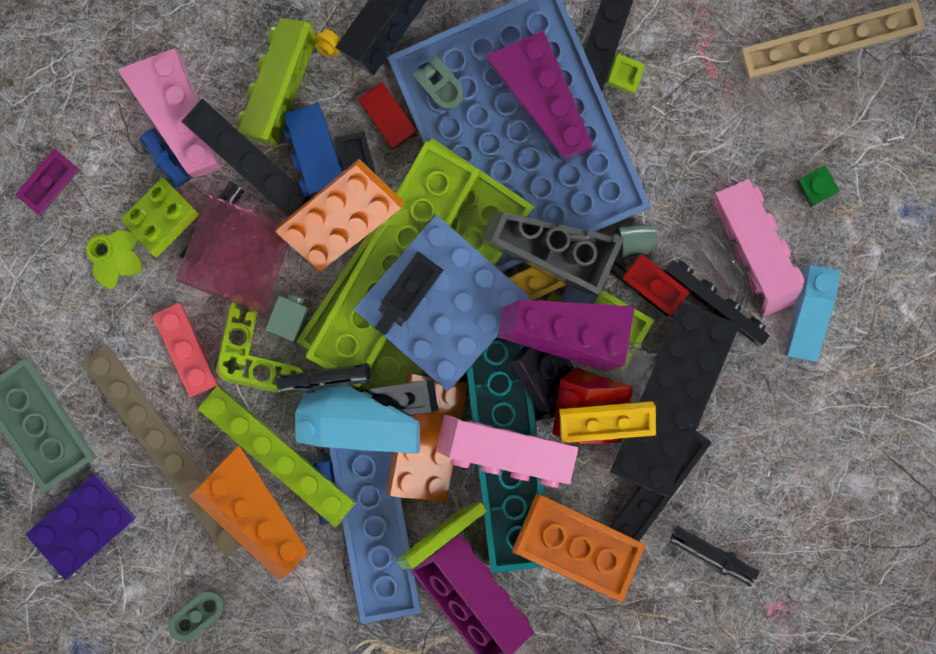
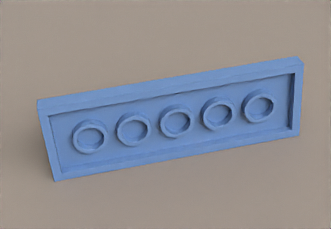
M329 448L336 485L357 502L342 522L360 623L364 624L421 613L416 578L409 569L402 570L396 562L399 556L410 549L401 497L386 494L393 452Z

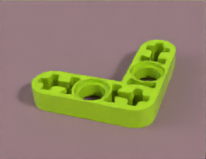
M240 294L232 300L228 308L216 364L217 374L222 380L279 393L277 381L276 385L272 384L276 376V370L280 371L278 375L303 373V371L293 365L249 355L258 304L252 296ZM242 302L246 303V308L251 310V312L249 311L245 314L242 323H232V320L237 322L240 316V310L235 308V306L238 307ZM233 330L241 331L245 336V343L240 346L232 344L229 340V333ZM233 360L236 367L244 368L246 363H249L250 366L246 371V378H243L242 375L245 371L235 370L232 374H229L228 368L224 367L223 364ZM257 366L265 367L269 372L268 380L264 382L257 381L253 376V369ZM298 392L289 393V394H285V395H294V394H296V393H298Z

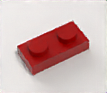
M642 253L623 276L625 281L670 316L690 293V290Z

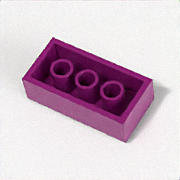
M459 534L414 569H409L474 654H513L535 633L529 625L528 618L516 609L510 601L508 592L496 583L491 576L490 569L483 562L479 561L472 552L470 543Z

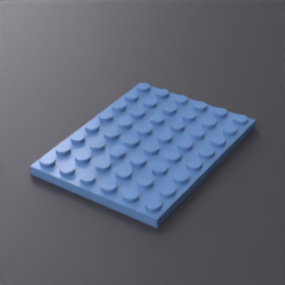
M515 0L388 56V60L423 142H429L431 138L435 139L533 205L534 208L528 218L596 232L651 208L562 0ZM543 30L593 143L592 150L565 162L561 160L535 123L522 109L519 102L509 92L496 72L489 66L486 55ZM434 55L440 58L463 87V103L454 110L440 108L412 75L419 68L422 70L430 64L428 60ZM437 73L429 80L435 85L442 77ZM503 253L495 267L503 272L523 262Z

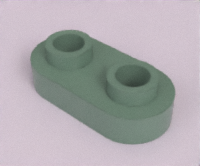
M206 590L200 593L171 617L168 626L171 636L181 642L190 641L223 614L225 610L223 596L214 590ZM207 600L215 603L214 610L206 608L205 602ZM183 619L190 621V629L182 627L181 622Z

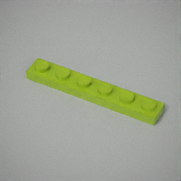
M216 386L198 408L200 412L334 527H338L357 503L221 386Z

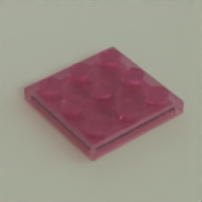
M208 194L175 281L258 313H265L289 245L275 232L281 222Z

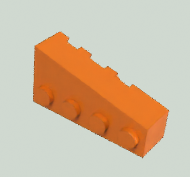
M239 445L189 495L278 580L289 575L308 553V550Z

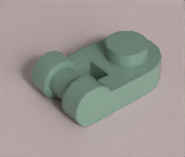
M434 55L428 60L430 64L422 70L419 68L412 75L440 108L454 110L463 103V87L440 58ZM439 73L442 79L433 85L429 79Z

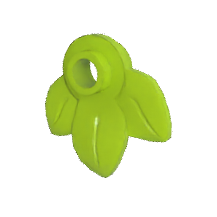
M117 230L109 236L98 234L87 242L86 254L93 262V275L101 285L108 289H115L119 275L133 276L143 271L141 259L132 250L138 243V239L132 232ZM105 244L107 252L104 255H99L98 247Z

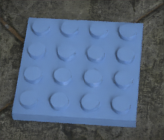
M435 215L354 310L375 327L384 315L378 311L382 305V300L418 251L444 270L409 320L405 321L402 327L395 323L387 335L384 336L446 391H449L497 337L503 307L520 299L529 300L531 297L439 216Z

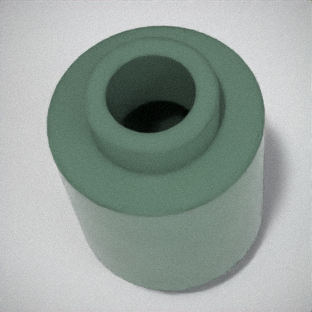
M638 224L617 227L616 234H612V236L624 238L619 250L620 257L641 255V253L650 254L651 250L658 249V235L655 226Z

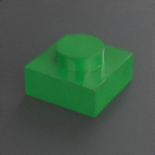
M826 165L797 180L810 207L840 192Z

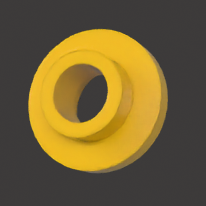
M324 29L322 33L318 32L315 35V47L326 57H338L340 52L335 47L341 39L333 31Z

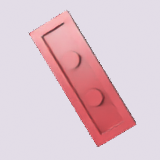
M177 303L152 315L189 398L219 386L216 377L210 370V363L183 304Z

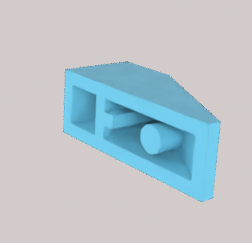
M809 265L802 267L801 270L804 284H802L803 288L795 304L786 357L817 362L836 301L841 271Z

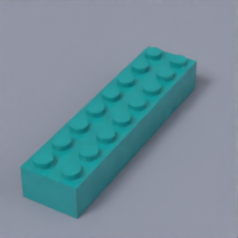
M497 335L467 370L473 421L492 426L496 429L504 428L523 433V435L537 436L533 401L511 364V360L524 345L499 338ZM478 465L483 506L487 510L484 513L491 574L541 568L542 566L512 553L535 495L545 496L544 486L540 484L541 478L530 476L529 481L519 480L510 477V471L500 469L499 475L481 471V465Z

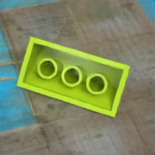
M280 18L278 25L272 26L268 36V43H271L267 54L263 53L258 62L257 71H260L256 83L252 82L247 92L246 98L249 100L245 111L241 110L236 121V127L239 128L238 131L248 140L276 150L283 132L282 127L286 124L284 114L290 112L316 43V33L311 23Z

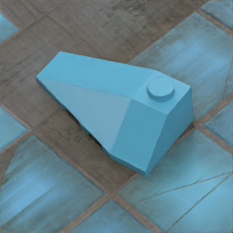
M349 385L318 389L315 393L310 394L305 392L295 411V437L298 443L342 449L412 454L420 452L419 421L390 405L384 406L372 399V395L365 391L359 392Z

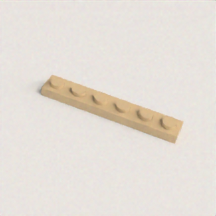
M916 0L742 48L740 54L747 79L750 80L920 33L925 30V26Z

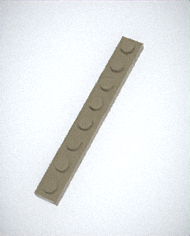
M104 345L81 362L82 366L227 558L242 547L239 542L189 497L207 476L108 345Z

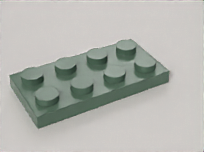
M24 358L0 375V430L43 493L48 492L97 458L30 358Z

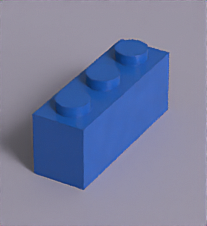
M319 102L285 113L287 125L282 127L287 143H293L296 151L290 153L296 171L302 170L304 178L300 179L299 183L304 197L310 196L311 198L342 173L329 128Z

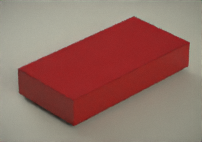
M383 82L358 98V101L392 150L417 133V130Z

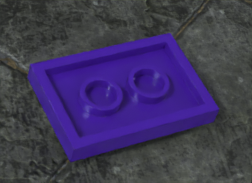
M94 473L25 535L63 579L67 580L129 526L136 517L98 473Z

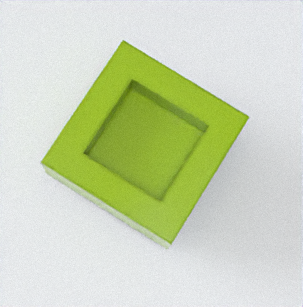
M617 54L614 56L605 84L633 95L638 89L645 64Z

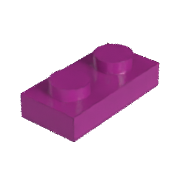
M53 149L15 196L38 215L42 216L80 169L58 150Z

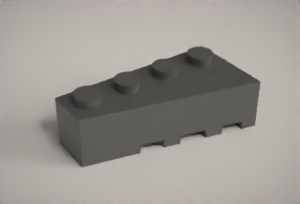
M500 212L492 214L480 242L586 294L599 295L624 238Z

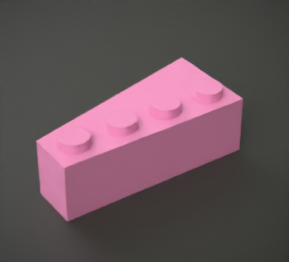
M175 48L117 69L187 174L193 178H198L223 168L218 154L181 122L199 101L183 57Z
M750 179L715 193L713 204L730 241L735 239L737 242L734 245L737 260L743 267L747 266L749 270L747 271L748 286L752 294H759L763 305L758 307L761 316L765 317L795 304L803 288L804 278L800 269L797 266L793 267L789 259L791 253L785 240L780 241L775 231L777 230V224L771 213L767 214L762 205L764 198L760 189L753 187Z
M444 414L436 451L451 458L450 464L469 468L470 463L481 465L480 470L487 473L499 475L500 469L511 472L510 477L529 481L530 476L541 478L540 484L558 488L559 482L570 485L579 447L529 434L523 435V433L504 428L496 429L479 422H466Z

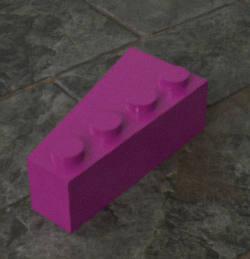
M544 30L486 55L489 66L496 72L503 84L519 102L522 109L535 123L563 162L592 150L593 143Z
M520 299L503 307L498 337L602 371H609L626 364L635 306Z

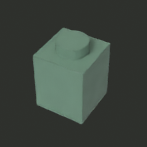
M288 294L287 299L279 296L265 330L296 342L310 312V308L304 306L306 300L292 294Z

